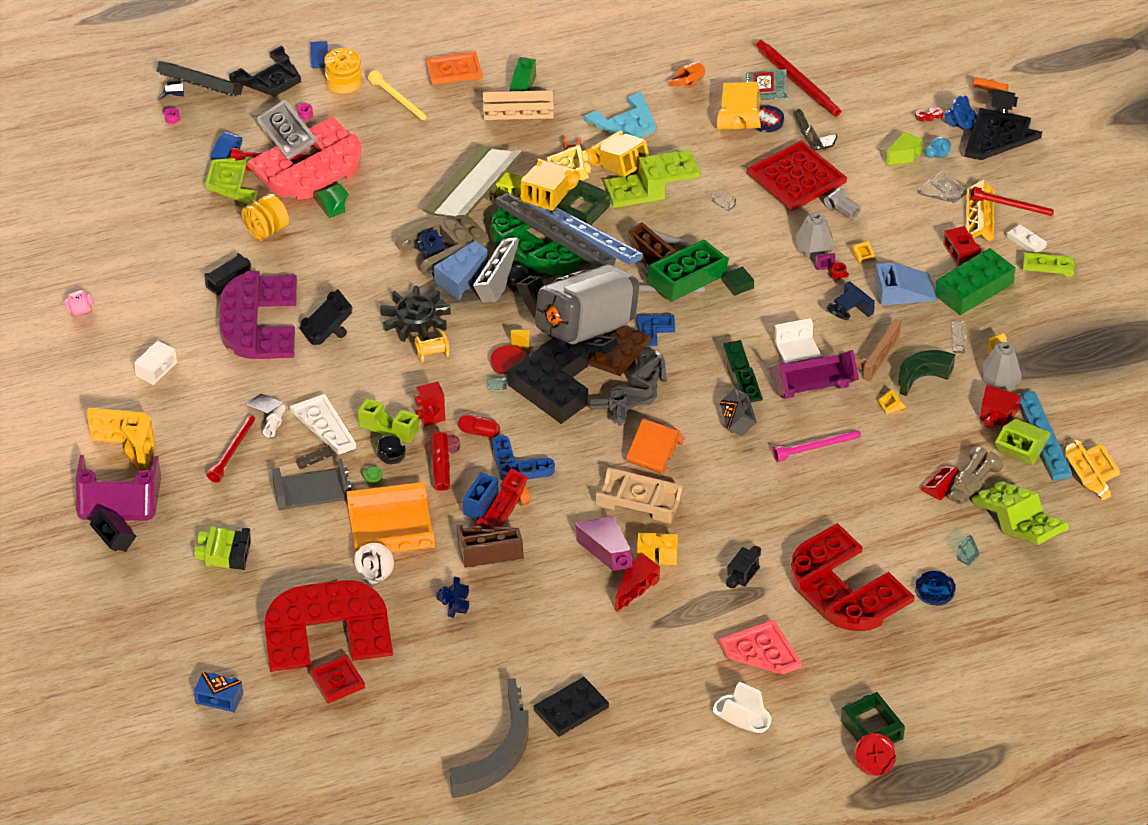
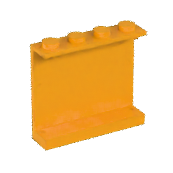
M425 482L347 491V503L355 553L359 551L361 546L369 543H381L391 553L435 547Z

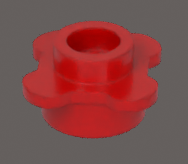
M841 262L834 263L829 267V271L832 273L831 278H848L847 266Z

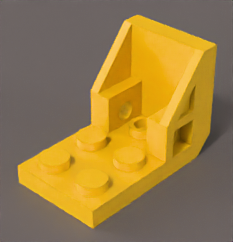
M88 408L87 419L91 440L126 443L124 447L125 455L137 471L148 470L155 448L151 418L144 412Z

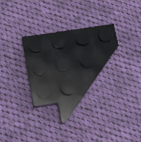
M980 108L964 157L984 160L1041 139L1043 131L1029 129L1031 117Z

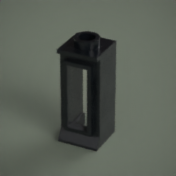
M237 253L236 257L210 273L204 274L206 288L219 296L232 279L247 271H251V262L248 258H244L241 254Z

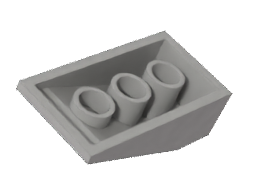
M286 100L281 101L256 118L265 135L280 149L287 160H290L318 141Z

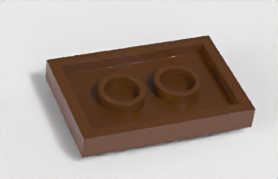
M624 326L619 327L609 336L617 338L619 345L612 348L613 350L607 354L595 352L588 360L589 365L621 376L651 342V336Z

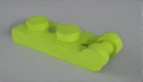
M1024 252L1023 270L1064 274L1066 277L1074 276L1075 259L1073 257Z

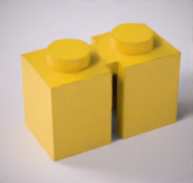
M638 533L637 558L644 554L655 562L656 548H659V565H677L678 534H660V537H658L656 533Z

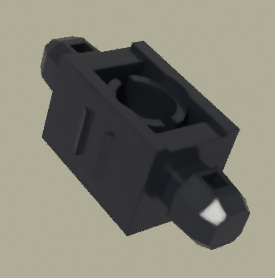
M755 545L750 549L742 547L727 566V587L735 588L738 584L746 587L760 569V547Z

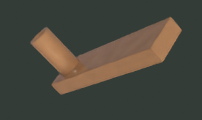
M893 320L868 360L855 357L857 369L864 371V380H872L901 335L900 320Z

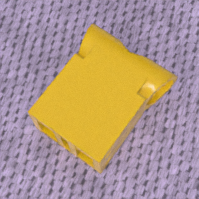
M758 82L724 83L722 109L717 117L718 130L761 128L759 119L761 97Z
M622 131L616 132L586 151L589 156L588 161L596 167L602 165L604 169L623 177L639 169L640 157L649 156L646 140L623 134Z
M538 159L537 165L521 180V200L553 211L567 194L568 190L573 189L580 179V172L573 168Z

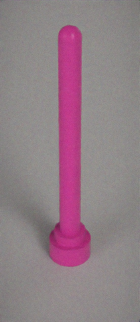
M853 431L789 448L782 445L773 447V456L776 462L785 461L789 455L859 438L861 432Z

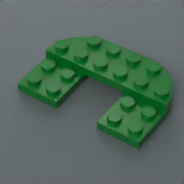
M502 208L497 210L492 217L490 236L495 245L499 246L502 239L518 237L519 243L514 258L533 269L536 273L567 276L570 273L576 272L578 265L586 261L555 241L546 244L527 231L533 227H530Z

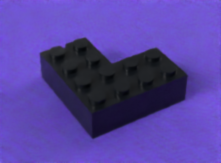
M553 337L507 369L508 386L562 424L588 405V388L573 378L588 367V350L579 343L569 344Z

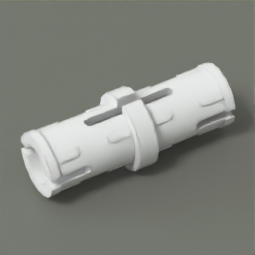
M283 404L278 406L277 409L272 410L271 414L268 415L266 419L267 424L263 430V434L266 437H270V434L271 437H274L277 428L281 425V418L285 412Z

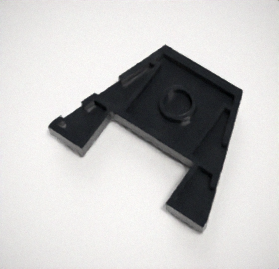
M283 46L270 52V58L277 63L252 76L240 68L229 74L231 81L273 97L301 82V76L294 64L291 63Z

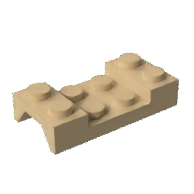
M608 467L604 486L601 492L596 494V506L615 510L618 505L650 513L653 520L671 524L683 497V485Z

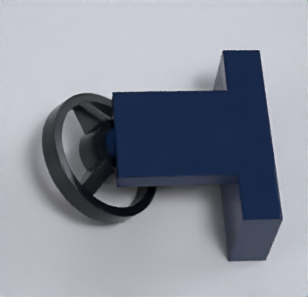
M849 281L844 284V294L834 299L836 304L828 303L826 309L836 317L849 320L851 315L847 311L854 307L866 316H872L874 314L875 300Z

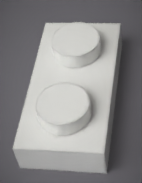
M1020 224L1007 232L1008 239L1029 253L1037 254L1046 248L1047 242Z

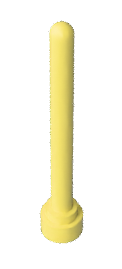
M373 70L368 75L370 83L381 86L421 120L426 119V114L385 82L383 75L379 71Z

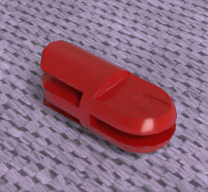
M465 414L458 420V427L464 433L488 438L496 437L500 433V426L494 419Z

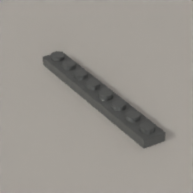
M509 192L496 198L495 204L597 268L607 264L615 265V257Z

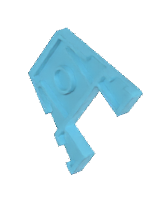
M641 92L628 97V103L634 109L609 120L598 110L584 116L586 123L589 124L591 122L595 124L597 129H604L609 132V135L622 131L623 134L641 138L656 131V125Z

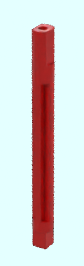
M762 39L758 41L756 46L761 50V53L822 107H825L835 117L841 114L842 110L830 100V97L771 45L766 44Z

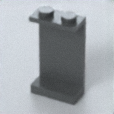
M342 458L338 459L339 469L291 477L282 478L280 467L272 468L278 510L347 500V491H351L350 480H346L348 469L347 465L343 466Z

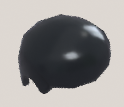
M512 264L506 285L510 289L513 286L517 287V283L531 276L530 270L525 265Z
M387 435L378 439L376 452L382 462L393 465L400 463L405 458L406 447L401 445L399 437Z

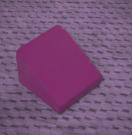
M835 253L817 255L814 259L816 270L829 269L835 263Z

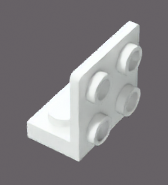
M811 318L775 325L774 342L784 364L821 358V354L813 339V322Z

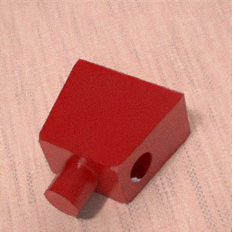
M986 385L980 412V419L984 421L985 427L993 429L995 425L1002 427L1007 425L1020 409L1021 395Z

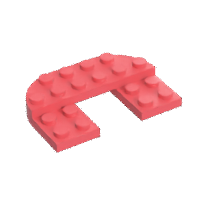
M332 116L309 128L318 140L313 145L320 152L294 165L275 146L248 160L247 166L275 194L287 198V196L297 197V200L309 199L313 197V192L319 191L342 177L349 179L356 173L361 160V144L355 134L351 135Z

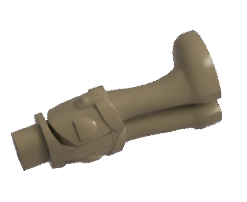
M973 448L969 454L971 461L964 471H960L955 477V482L951 487V493L948 498L957 504H962L963 501H967L970 496L980 490L983 485L982 480L989 470L997 473L1003 468V462L997 454L991 451L987 455L985 448ZM978 465H982V466L979 468V470H978L975 474H973V472H974V470L976 469V467H977Z

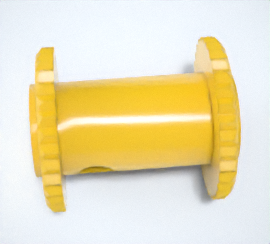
M440 332V338L420 341L418 336L415 338V350L420 362H424V356L444 352L446 357L449 356V342L445 332Z

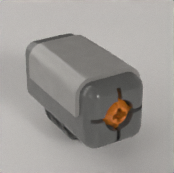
M609 264L555 279L553 283L542 286L538 291L535 315L536 327L563 342L576 344L626 326L636 316L639 282L635 276Z

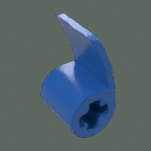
M224 131L211 152V159H227L231 148H241L242 137Z

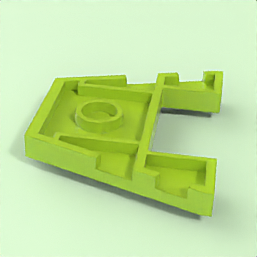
M245 157V160L236 161L235 158L212 160L206 180V189L248 205L257 201L258 191L241 189L246 173L245 166L252 157Z

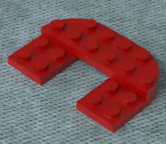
M836 523L804 541L796 548L791 562V581L799 594L834 626L850 631H870L882 626L883 619L913 603L915 596L889 571L853 592L832 569L862 553L863 547L843 527Z
M354 580L301 585L287 589L279 594L268 607L264 622L270 672L311 667L306 626L347 621L352 661L393 656L387 608L380 594L369 585Z

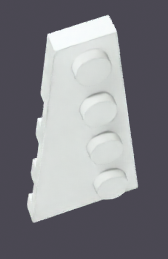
M325 394L290 406V412L338 455L356 449L354 439Z

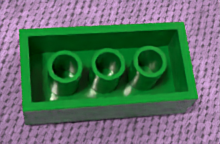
M703 239L649 265L647 283L669 301L673 302L722 278L723 273L727 271L729 258Z
M989 248L936 280L935 296L957 314L962 315L1014 284L1016 267Z

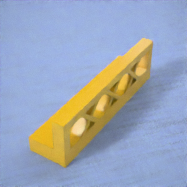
M982 180L966 189V229L968 232H971L973 238L981 234L989 242L994 239V202L987 200L978 201L975 207L972 208L976 201L970 200V193L974 186L982 188L985 193L994 195V189L985 180Z

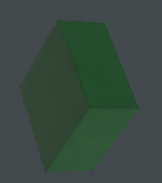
M743 266L723 273V283L734 296L754 289V279Z

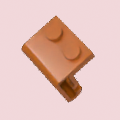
M643 419L628 452L626 461L664 474L667 469L664 466L666 460L671 459L676 445H683L685 438L681 431L674 427L669 428L657 421L652 422Z

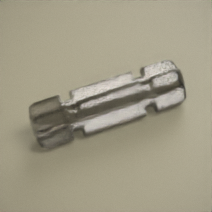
M797 109L793 112V116L801 133L807 137L812 131L806 117H804L803 111Z
M327 445L322 447V450L318 449L306 454V457L301 456L297 458V466L303 469L307 467V464L312 465L324 460L323 457H331L333 455L332 448Z

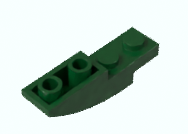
M742 341L723 343L722 348L727 360V369L735 389L748 394L751 403L762 401L763 398L753 368L749 365Z

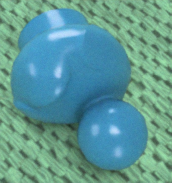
M937 137L924 150V154L928 158L947 157L951 150V143L947 138Z

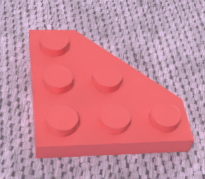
M775 620L719 639V646L730 660L782 675L802 668L801 660Z

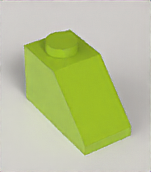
M904 131L887 150L886 164L896 165L913 162L923 153V139Z

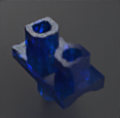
M454 576L451 586H443L437 591V600L442 602L443 605L448 604V617L454 618L456 612L467 613L469 601L460 598H467L469 586L460 584V577Z

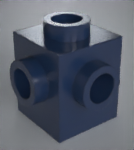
M437 229L423 231L416 242L419 252H422L425 260L445 249L443 237L438 234Z

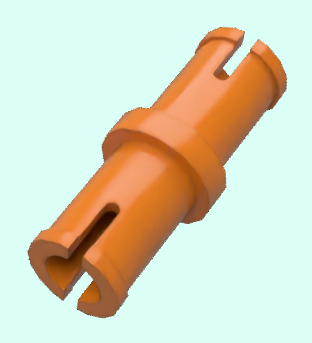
M975 77L973 88L988 90L991 93V91L994 92V89L1008 91L1009 84L995 82L994 79L987 80Z

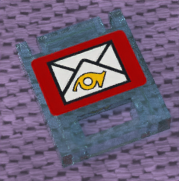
M787 69L746 73V82H758L761 100L788 98Z

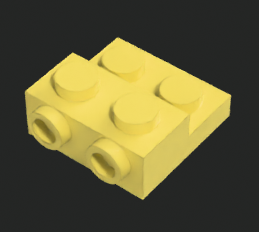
M580 145L547 157L549 162L579 170V181L589 178L588 173L592 172L589 163L586 162L589 160V156L586 150H582Z

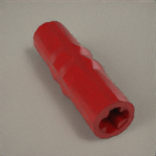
M437 432L431 436L434 489L446 491L450 489L448 435L444 432Z

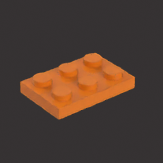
M476 52L426 58V65L432 85L482 78V70Z

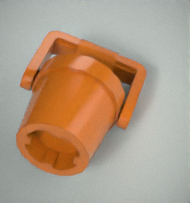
M696 61L679 68L677 76L668 82L670 87L683 85L690 88L704 77L706 71L704 66Z

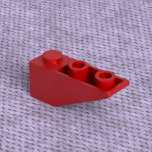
M644 554L632 561L631 568L626 569L615 596L616 612L623 607H627L632 600L643 595L648 588L656 585L660 580V566Z

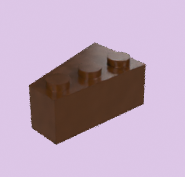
M643 222L628 231L630 246L642 253V259L639 260V263L647 279L649 265L676 253L675 249Z
M456 525L458 546L464 568L524 559L523 540L519 528L494 526L493 529H482L481 526H475V529L463 528V525Z

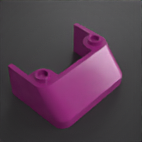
M853 350L840 355L785 365L784 363H779L769 368L777 392L784 399L795 397V393L838 386V389L850 387L849 383L859 380Z
M80 455L76 474V511L78 517L84 520H93L99 509L116 512L122 520L147 521L152 519L156 514L161 483L158 456H154L152 470L138 472L134 482L96 481L95 472L86 469L84 455Z

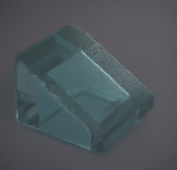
M506 374L487 375L488 390H507Z
M971 535L967 536L958 546L957 560L968 566L980 554Z

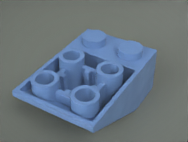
M897 263L876 264L875 283L881 305L936 301L929 273Z

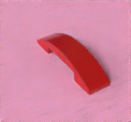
M510 469L501 483L502 489L485 516L483 518L479 517L472 529H475V526H481L482 529H493L494 526L502 527L518 503L528 477Z

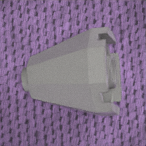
M819 212L809 214L796 235L797 251L799 253L801 251L804 252L808 258L827 254L828 251L831 252L834 249L833 236L825 215Z
M1000 342L993 348L982 366L984 382L999 389L1001 386H1006L1005 389H1011L1021 382V365L1014 345L1009 342Z

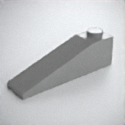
M518 237L502 239L473 286L482 303L498 301L505 290L519 243Z

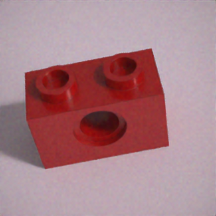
M965 226L944 231L943 245L958 267L981 253L979 244H976L971 232H968Z
M436 381L417 386V395H414V399L418 408L415 409V413L418 415L419 420L421 419L423 426L446 421L444 392L439 382Z

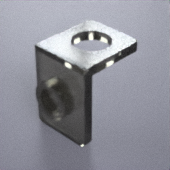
M812 125L808 126L804 135L814 151L833 147L838 137L837 134L819 138ZM810 132L813 135V141L810 138Z

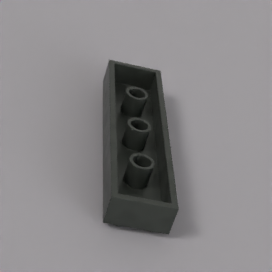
M159 61L156 72H160V75L179 79V81L195 84L229 96H237L242 93V84L169 62Z

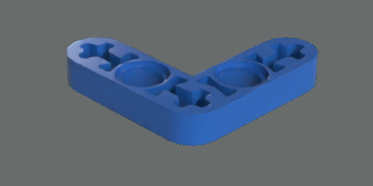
M498 435L493 439L494 456L499 477L502 481L510 469L518 470L519 473L527 476L528 479L549 477L554 474L555 462L551 458L515 462L510 439L505 435ZM503 456H507L510 459L503 461L500 458ZM531 468L532 470L530 472H524L522 469Z

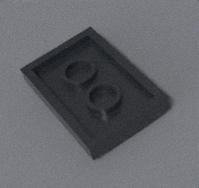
M582 677L534 705V712L560 737L609 708V702L585 677Z

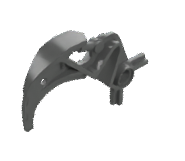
M645 348L634 360L636 367L630 379L632 387L618 385L610 391L609 398L590 399L591 410L610 409V412L614 414V423H618V426H621L622 423H625V414L629 409L642 404L648 405L653 403L657 397L659 373H661L663 382H666L665 360L658 351Z

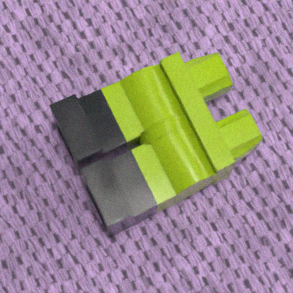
M211 526L209 532L199 531L198 545H206V547H195V559L205 560V566L208 567L213 565L216 567L245 570L251 545L250 528H242V531H231Z

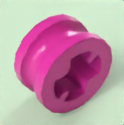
M302 103L297 107L300 119L308 120L312 118L313 108L311 104Z
M174 107L167 108L164 111L165 121L168 124L179 122V110Z

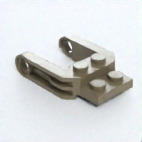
M440 215L400 234L395 241V245L401 251L417 248L416 242L419 235L423 231L437 229L438 234L442 235L443 240L451 248L422 262L420 271L427 278L434 277L435 265L473 241L482 244L489 241L488 234L469 215L465 219L459 220Z

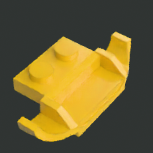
M1078 439L1066 446V458L1082 481L1083 486L1098 494L1102 501L1111 497L1106 481L1119 476L1120 471L1103 444L1101 443L1087 451Z

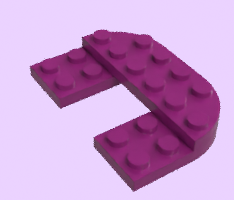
M247 271L232 279L224 287L221 294L219 325L221 340L227 349L230 348L234 351L235 355L248 359L294 358L295 326H257L258 307L296 306L297 275L260 276L259 271Z

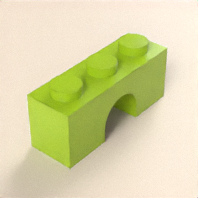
M366 398L358 410L359 427L385 436H397L400 438V441L409 444L412 443L419 432V418L416 414L400 410L396 418L386 413L383 403Z

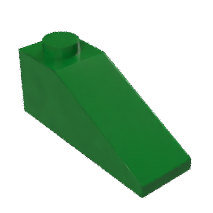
M519 57L514 69L509 92L530 91L536 77V59Z

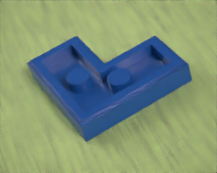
M327 41L310 42L312 68H325V56L329 53Z
M674 315L637 316L638 331L651 336V342L647 346H657V333L675 332Z

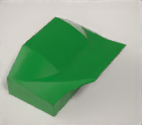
M341 183L313 192V198L328 218L345 213V202L349 194Z

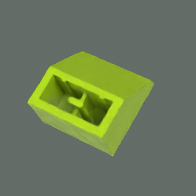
M1015 419L1003 427L995 444L998 452L1033 466L1051 433Z

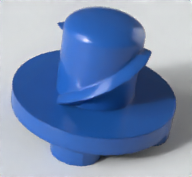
M966 95L955 97L953 108L949 107V110L945 112V120L950 126L957 127L960 125L964 130L972 129L974 120L977 118V114L972 110Z

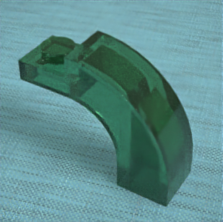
M926 350L906 358L900 365L898 381L900 394L907 396L913 383L923 376H936L948 380L954 369L956 354L940 350Z

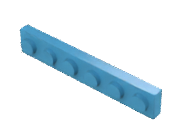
M1036 392L1019 393L1018 395H1021L1020 409L1026 423L1051 433L1040 454L1052 481L1071 478V469Z

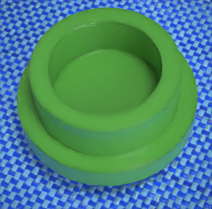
M375 466L368 467L363 472V478L368 484H377L383 477L382 470Z

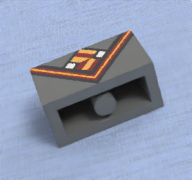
M734 388L719 402L726 428L731 433L742 436L757 423L748 394Z

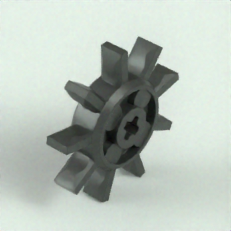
M418 285L414 286L413 295L405 298L396 291H393L392 300L397 304L396 306H380L382 316L393 317L383 321L385 332L399 326L402 329L401 341L403 342L408 338L410 332H420L424 340H429L428 329L434 326L444 331L447 329V321L436 316L451 315L450 304L434 305L440 300V291H435L427 298L420 295Z

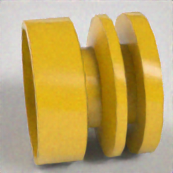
M339 48L332 50L325 56L326 85L331 91L340 94L350 93L361 86V60L356 51L348 48Z
M271 193L258 199L257 202L244 207L241 212L247 230L259 241L265 240L273 235L274 232L282 230L289 224V216L285 206L278 197Z

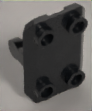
M339 289L335 292L331 291L318 309L309 318L306 317L301 321L299 329L312 345H321L332 333H335L338 338H343L346 336L347 330L340 325L352 314V305Z

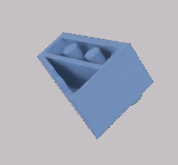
M473 241L434 266L435 283L460 300L464 291L471 287L473 280L479 277L488 263L487 249L477 241Z

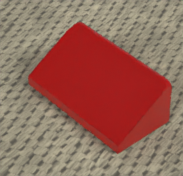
M942 466L922 486L921 490L935 499L942 500L954 485L955 477L959 473L958 467Z

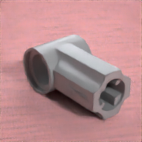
M838 188L824 198V203L829 210L834 211L837 209L852 220L857 218L861 212V207L848 199L846 192L841 188Z

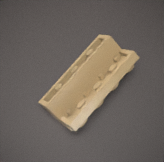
M553 90L483 92L484 120L553 118Z

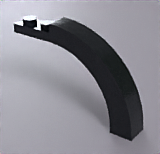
M529 276L516 285L523 301L535 319L538 291L544 284L541 277ZM600 335L579 342L581 346L588 350V354L591 352L607 354L613 350L612 348L619 345L617 338Z

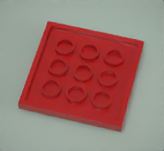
M802 140L747 168V174L791 211L847 183V177Z

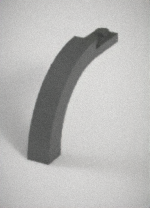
M516 678L507 679L511 726L505 740L486 758L470 765L450 768L452 798L471 795L493 786L507 776L522 758L529 736L528 710L523 709V702L519 703L518 699H522L521 686L516 685Z

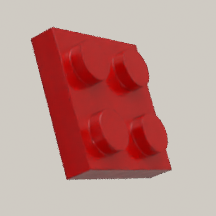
M348 655L310 670V676L327 703L365 689V682Z

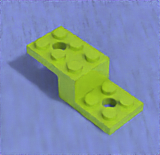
M691 149L640 157L639 174L605 179L604 185L613 208L663 200L665 199V183L699 178L700 170Z
M998 482L994 487L980 491L979 495L972 498L975 506L997 512L1003 534L1036 545H1040L1070 529L1068 521L1043 514L1038 492L1024 489L1017 485Z

